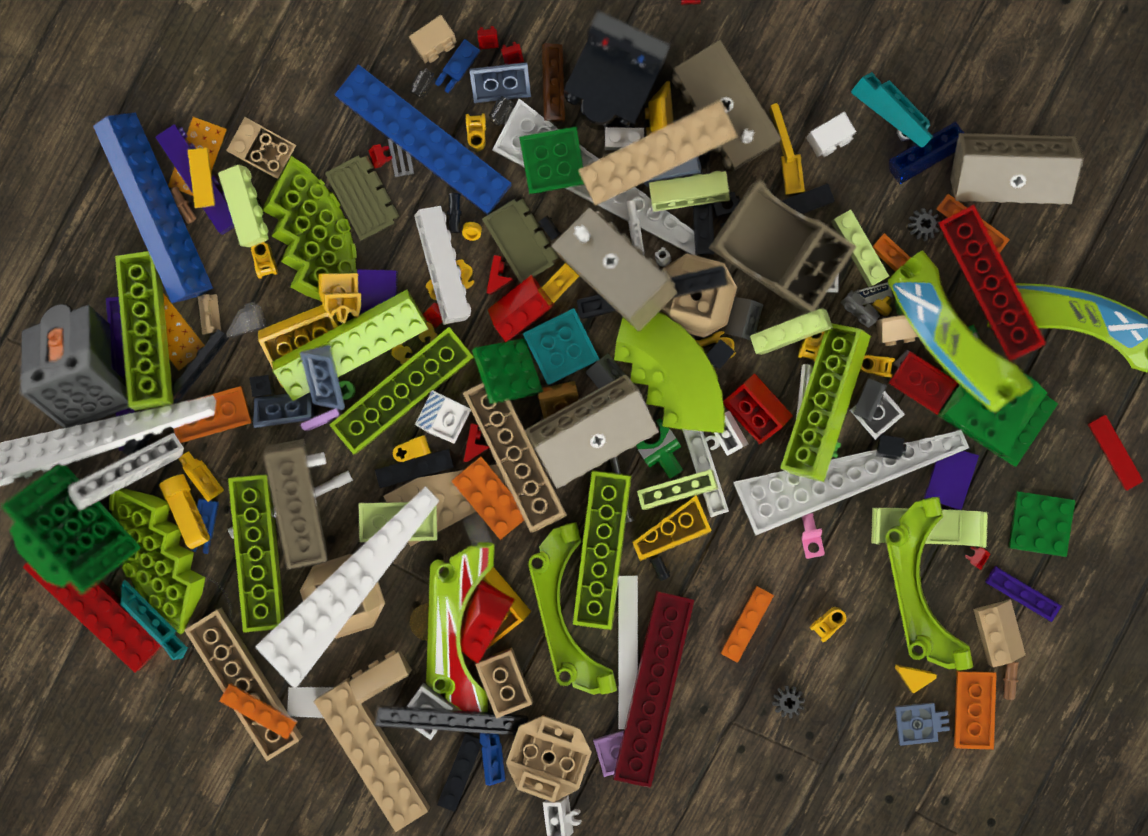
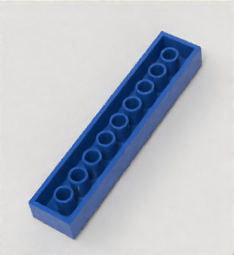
M359 64L336 92L335 96L338 100L487 215L492 212L512 186L510 181Z
M136 112L105 117L93 127L171 303L201 296L211 290L213 286Z

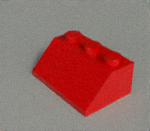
M530 275L487 310L495 329L507 342L549 311L555 304L533 275Z
M755 373L723 400V405L759 444H762L780 430L793 417L789 410Z

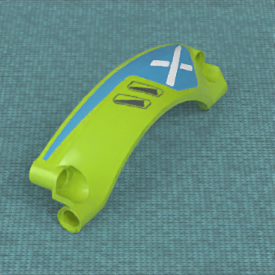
M924 251L915 254L888 279V284L902 312L926 348L966 390L989 410L997 412L1008 401L1017 395H1023L1032 388L1033 384L1017 365L990 350L961 322L943 292L938 268Z
M1015 283L1038 329L1058 328L1092 335L1116 348L1126 358L1132 369L1148 373L1147 316L1122 303L1095 293L1062 286Z

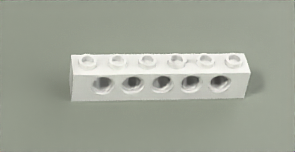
M172 433L69 486V496L78 510H81L179 459L183 455L184 447L176 435Z

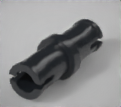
M450 193L448 194L449 210L447 211L450 233H460V216H462V211H460L461 194Z

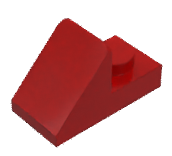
M494 255L486 292L489 295H492L513 281L512 278L499 276V273H503L505 265L501 256Z
M471 423L464 462H469L489 448L486 445L476 444V440L480 441L482 433L477 424Z

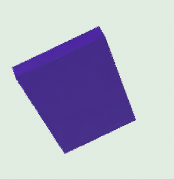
M961 451L935 462L924 498L939 497L941 504L962 510L979 456Z

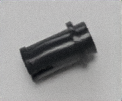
M547 215L538 223L540 224L539 227L545 230L552 241L561 232L551 221L552 217L549 218Z
M661 556L650 560L657 574V579L659 578L660 581H663L670 577V570H667Z

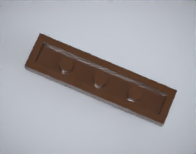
M544 43L542 45L544 121L563 122L565 120L563 44Z

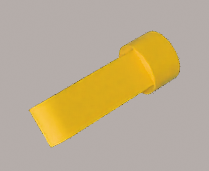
M176 475L161 482L159 487L169 504L186 545L190 549H194L210 540L209 533L192 497L185 475Z

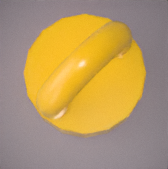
M476 222L464 223L462 229L464 238L470 241L480 238L482 232L480 224Z
M886 296L883 300L876 299L873 303V307L883 316H888L892 311L889 306L891 303L890 296Z

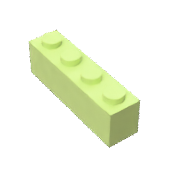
M236 165L219 172V178L240 246L252 247L269 240L267 235L268 227L263 222V211L260 205H258L256 199L257 192L252 186V175L249 169Z
M713 171L710 174H695L690 177H676L670 180H658L649 183L653 212L730 200L726 171Z
M852 210L833 219L831 223L837 233L857 246L851 257L868 287L889 277Z
M821 308L750 335L755 353L763 355L833 327L827 310Z
M707 470L638 490L637 493L642 510H647L719 488L714 471Z

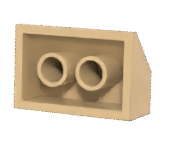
M905 315L876 321L879 344L885 343V346L896 345L897 340H904V343L914 342L915 337H918Z
M1010 599L973 609L988 665L997 667L1009 664L1026 655Z
M513 648L496 653L475 664L496 718L533 704V699Z
M393 650L385 655L386 659L379 662L376 660L369 664L368 670L364 672L359 670L351 675L352 679L349 681L358 705L410 674L412 669L401 650L398 652Z

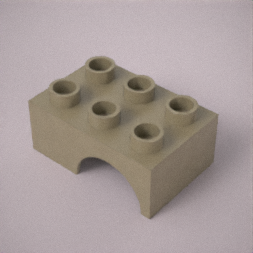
M759 180L749 186L709 249L802 312H814L857 246L819 220L806 217L780 201L766 188V184Z

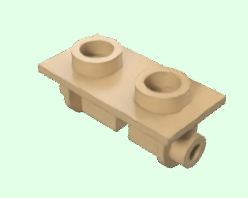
M217 294L198 296L202 334H211L218 329L221 331Z

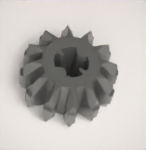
M922 208L920 212L916 210L914 211V216L909 217V220L913 223L907 226L914 229L910 232L911 235L917 233V240L921 236L923 241H927L928 236L933 239L935 237L934 232L938 233L940 231L939 228L935 227L939 225L940 221H935L939 215L932 216V209L927 213L925 208ZM926 221L928 225L922 228L920 224Z
M785 685L784 692L781 688H778L780 695H773L777 699L772 702L773 706H777L775 712H781V717L783 718L788 713V717L791 719L793 712L799 716L798 708L804 710V706L799 704L805 702L804 698H799L803 693L801 691L796 692L797 688L795 686L789 690V686ZM787 698L793 701L790 706L784 703V701H787Z

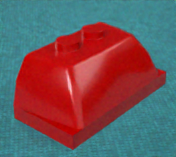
M481 580L463 612L460 628L461 652L476 663H479L515 599Z

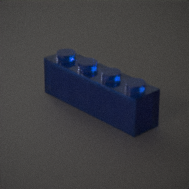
M955 121L933 134L932 139L923 148L916 144L890 159L889 171L899 185L955 153L958 135L964 132Z

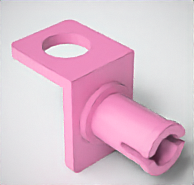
M813 513L801 517L805 529L801 539L807 559L824 556L825 554L821 539L822 529H816ZM816 543L819 546V551L811 553L808 550V545Z

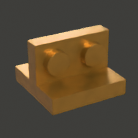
M575 381L543 387V392L538 394L544 419L579 400Z

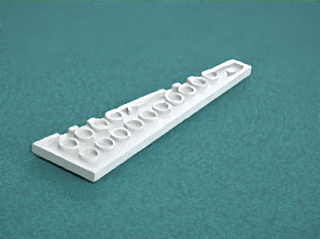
M519 99L492 150L524 167L519 137L559 129L551 122L544 121L541 115ZM580 145L583 167L600 160ZM586 185L565 188L594 204ZM636 187L597 205L628 221L630 219L627 201L634 200L637 219L640 220L641 229L689 254L695 255L694 231L666 210L653 212L651 199Z
M214 396L202 397L0 442V487L15 482V478L21 476L25 478L30 477L35 471L42 469L45 472L51 470L56 464L63 466L73 461L125 445L127 440L135 438L137 441L143 439L145 434L151 432L158 434L166 427L171 426L175 428L185 423L214 415L216 399Z
M962 430L904 443L907 444L906 453L899 460L877 457V450L832 459L824 483L781 471L736 481L733 484L756 536L964 451L969 446Z
M427 487L419 492L255 646L294 689L298 687L439 502L438 498Z

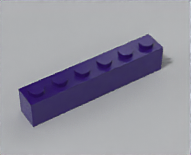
M174 124L155 138L193 193L188 150L197 148L193 143L189 144L186 139L188 135L185 130ZM212 175L215 206L202 208L217 231L224 235L234 228V223L224 191L221 192L218 187L220 185L215 175Z

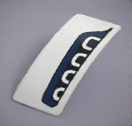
M888 282L856 291L866 300L862 305L875 302L876 299L883 300L886 296L893 297Z

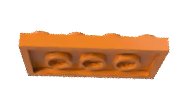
M239 386L204 396L215 397L214 415L173 428L180 443L253 423L243 387Z
M482 456L451 480L500 540L524 521L511 491Z
M956 671L955 748L994 750L996 672Z

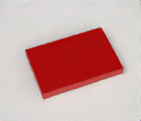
M910 351L888 384L938 415L959 382Z

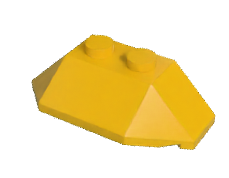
M670 81L664 83L648 102V108H645V120L649 119V127H646L647 136L673 124Z

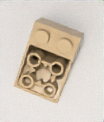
M244 117L226 151L279 179L296 145Z

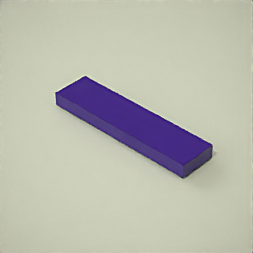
M994 566L985 581L988 585L1050 622H1053L1061 608L1060 604Z

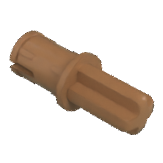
M178 187L172 188L171 194L180 214L186 223L194 222L196 216L188 205L189 201L184 199Z
M1019 662L1006 664L1005 678H1003L1005 681L1004 699H1015L1016 682H1019L1017 679Z

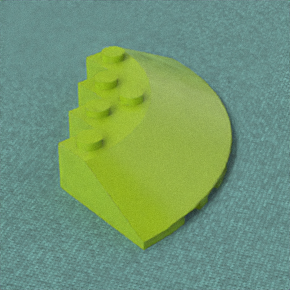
M291 156L272 188L262 211L278 219L271 236L288 245L281 262L297 270L290 287L308 297L321 301L319 296V274L357 273L355 261L357 258L356 247L350 233L351 227L348 219H345L340 208L341 205L335 195L329 192L324 185L325 183L321 179L319 180L311 172V169Z
M658 312L640 331L636 330L623 317L616 341L614 360L632 363L630 379L632 383L649 385L646 404L665 407L662 426L683 430L724 433L725 408L723 407L722 389H720L717 373L700 344L694 340L683 326L674 322L663 313Z
M121 488L110 494L109 510H112V516L141 546L139 551L124 562L122 569L125 576L131 578L135 590L177 633L183 634L202 596L206 577L191 570L194 552L179 545L181 537L179 527L167 521L170 509L168 502L157 496Z

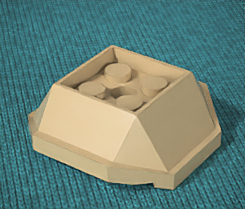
M687 253L663 267V270L670 277H675L723 265L726 270L728 286L700 292L701 298L698 301L693 300L691 294L672 298L659 312L667 315L674 322L679 323L689 334L705 338L728 324L737 286L724 263Z
M352 554L314 565L300 589L303 601L340 568ZM379 581L336 635V639L374 627L385 605Z
M543 715L519 725L506 765L517 790L556 802L579 789L592 751L580 728ZM550 752L554 755V759L547 761L543 757L544 754Z

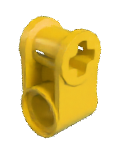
M485 113L479 116L466 114L469 147L473 151H481L486 144ZM475 137L482 139L479 145L471 143Z
M262 242L252 246L251 252L258 279H262V276L269 274L277 275V265L270 245ZM263 244L266 251L263 255H259L257 247Z
M821 332L816 339L811 336L803 339L798 357L813 359L815 362L825 332Z
M864 356V359L870 361V367L865 369L861 365L860 372L892 378V362L895 361V358Z
M425 435L409 440V442L400 444L393 449V457L399 462L431 453ZM399 448L407 451L404 459L396 454L399 452Z
M832 607L822 617L818 618L810 626V629L814 630L821 637L822 642H825L844 625L846 614L841 608ZM835 612H840L842 615L839 621L832 620V615Z

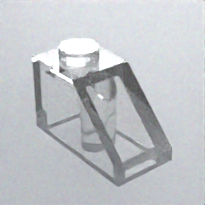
M255 302L245 304L243 309H239L226 333L227 337L232 338L266 328L267 324L261 305H255Z
M478 513L463 518L472 546H477L479 542L494 543L485 521Z

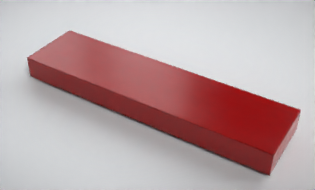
M1102 415L1088 423L1087 425L1124 490L1127 491L1143 482L1142 477L1107 416Z

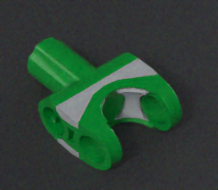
M659 418L656 420L660 431L658 441L653 444H647L642 441L636 447L649 468L659 463L670 479L684 470L673 452L681 448V445L673 432L668 427L662 426L663 421Z

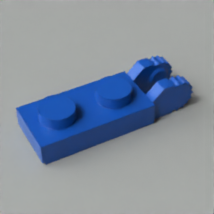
M464 39L443 68V72L439 75L435 84L440 86L446 76H450L453 79L445 87V91L449 93L455 84L461 80L480 53V50Z
M199 498L197 508L210 536V540L203 545V553L208 554L219 501L211 500L207 502L206 499ZM198 547L191 549V551L196 552Z
M480 733V743L483 746L482 756L485 783L490 786L505 781L499 734Z

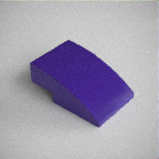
M357 269L358 293H361L359 315L398 295V272L396 270Z

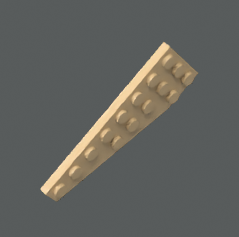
M498 464L490 465L492 470L509 489ZM463 470L416 478L383 496L387 503L410 502L419 492L427 487L439 500L437 503V532L476 512L451 481ZM408 541L410 547L420 542Z

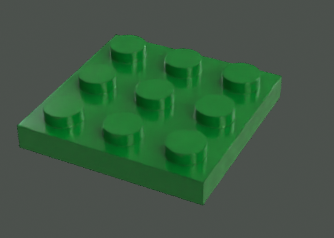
M576 127L519 137L529 195L585 185L578 171L583 168Z
M525 338L475 347L472 350L490 404L537 395L543 392Z
M1017 491L1008 548L1067 557L1075 500Z

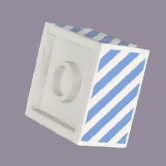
M432 390L415 425L455 444L471 409Z

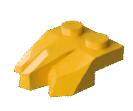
M358 273L319 274V296L324 309L329 317H333L336 312L337 321L346 324L349 312L352 316L359 317L361 293H358Z

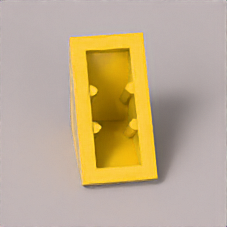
M901 665L895 666V669L913 694L937 678V674L934 672Z

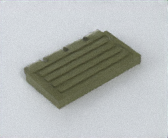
M358 155L325 173L360 241L394 225L395 222L393 220L400 217L394 204L386 207L388 203L392 202L386 189L377 190L378 187L383 185L377 172L368 173L369 170L374 168L368 155L362 158Z
M513 199L482 218L518 280L522 283L530 275L535 277L554 266L553 261L559 257L552 246L546 250L544 249V246L550 242L542 230L537 233L534 232V230L539 228V224L533 214L524 216L525 213L530 211L524 199L518 202Z

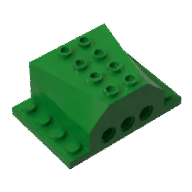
M944 367L941 371L956 380ZM1024 373L1033 384L1032 388L1023 395H1017L1008 401L997 412L989 410L958 383L937 416L959 431L962 430L965 435L1013 467H1016L1058 403L1046 396L1047 392L1034 379Z
M58 464L4 502L1 507L14 520L10 532L18 552L44 581L60 587H65L71 582L81 594H84L139 551L141 546L99 501L78 510L69 496V486L80 480L66 465Z

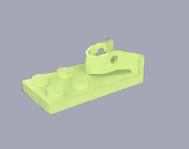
M409 502L359 503L360 542H367ZM437 505L409 541L437 540Z

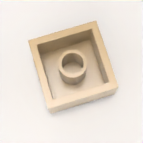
M442 15L409 36L412 45L424 63L428 61L429 63L434 62L439 58L440 53L444 50L445 52L450 51L455 47L454 44L456 43L455 35Z

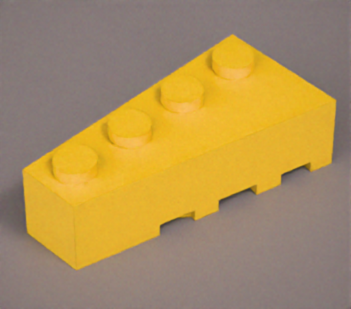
M697 495L632 542L640 561L711 532Z

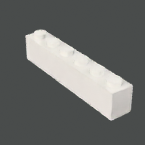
M441 206L419 209L414 217L443 325L465 321L470 317L471 307L466 301L465 286L461 283V270L456 264V252L450 242L451 233L446 227L445 212H442Z

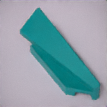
M871 72L863 76L852 89L851 93L921 148L932 139L933 136L928 132L930 127L929 120L890 80L882 84L874 73Z
M124 580L120 587L121 606L162 645L172 660L183 658L188 647L175 635L176 630Z

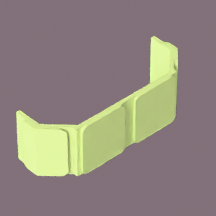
M873 508L871 543H887L886 533L892 527L900 525L899 519L909 508ZM942 509L943 518L932 529L925 543L986 548L987 512ZM891 532L893 540H900L898 532Z

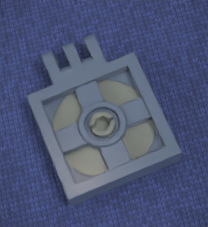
M933 702L895 706L900 746L939 742L938 732L950 730V726H942V724L949 723V718L941 719V716L948 715V711L935 712Z

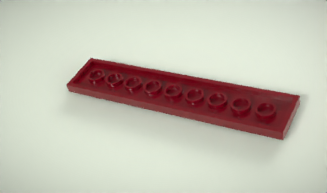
M656 591L613 775V780L648 788L652 786L694 599Z

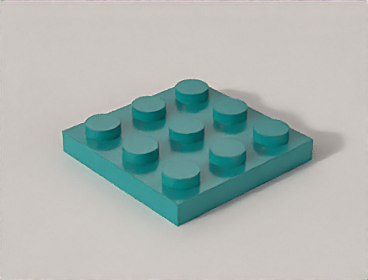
M574 308L523 333L548 385L600 360Z

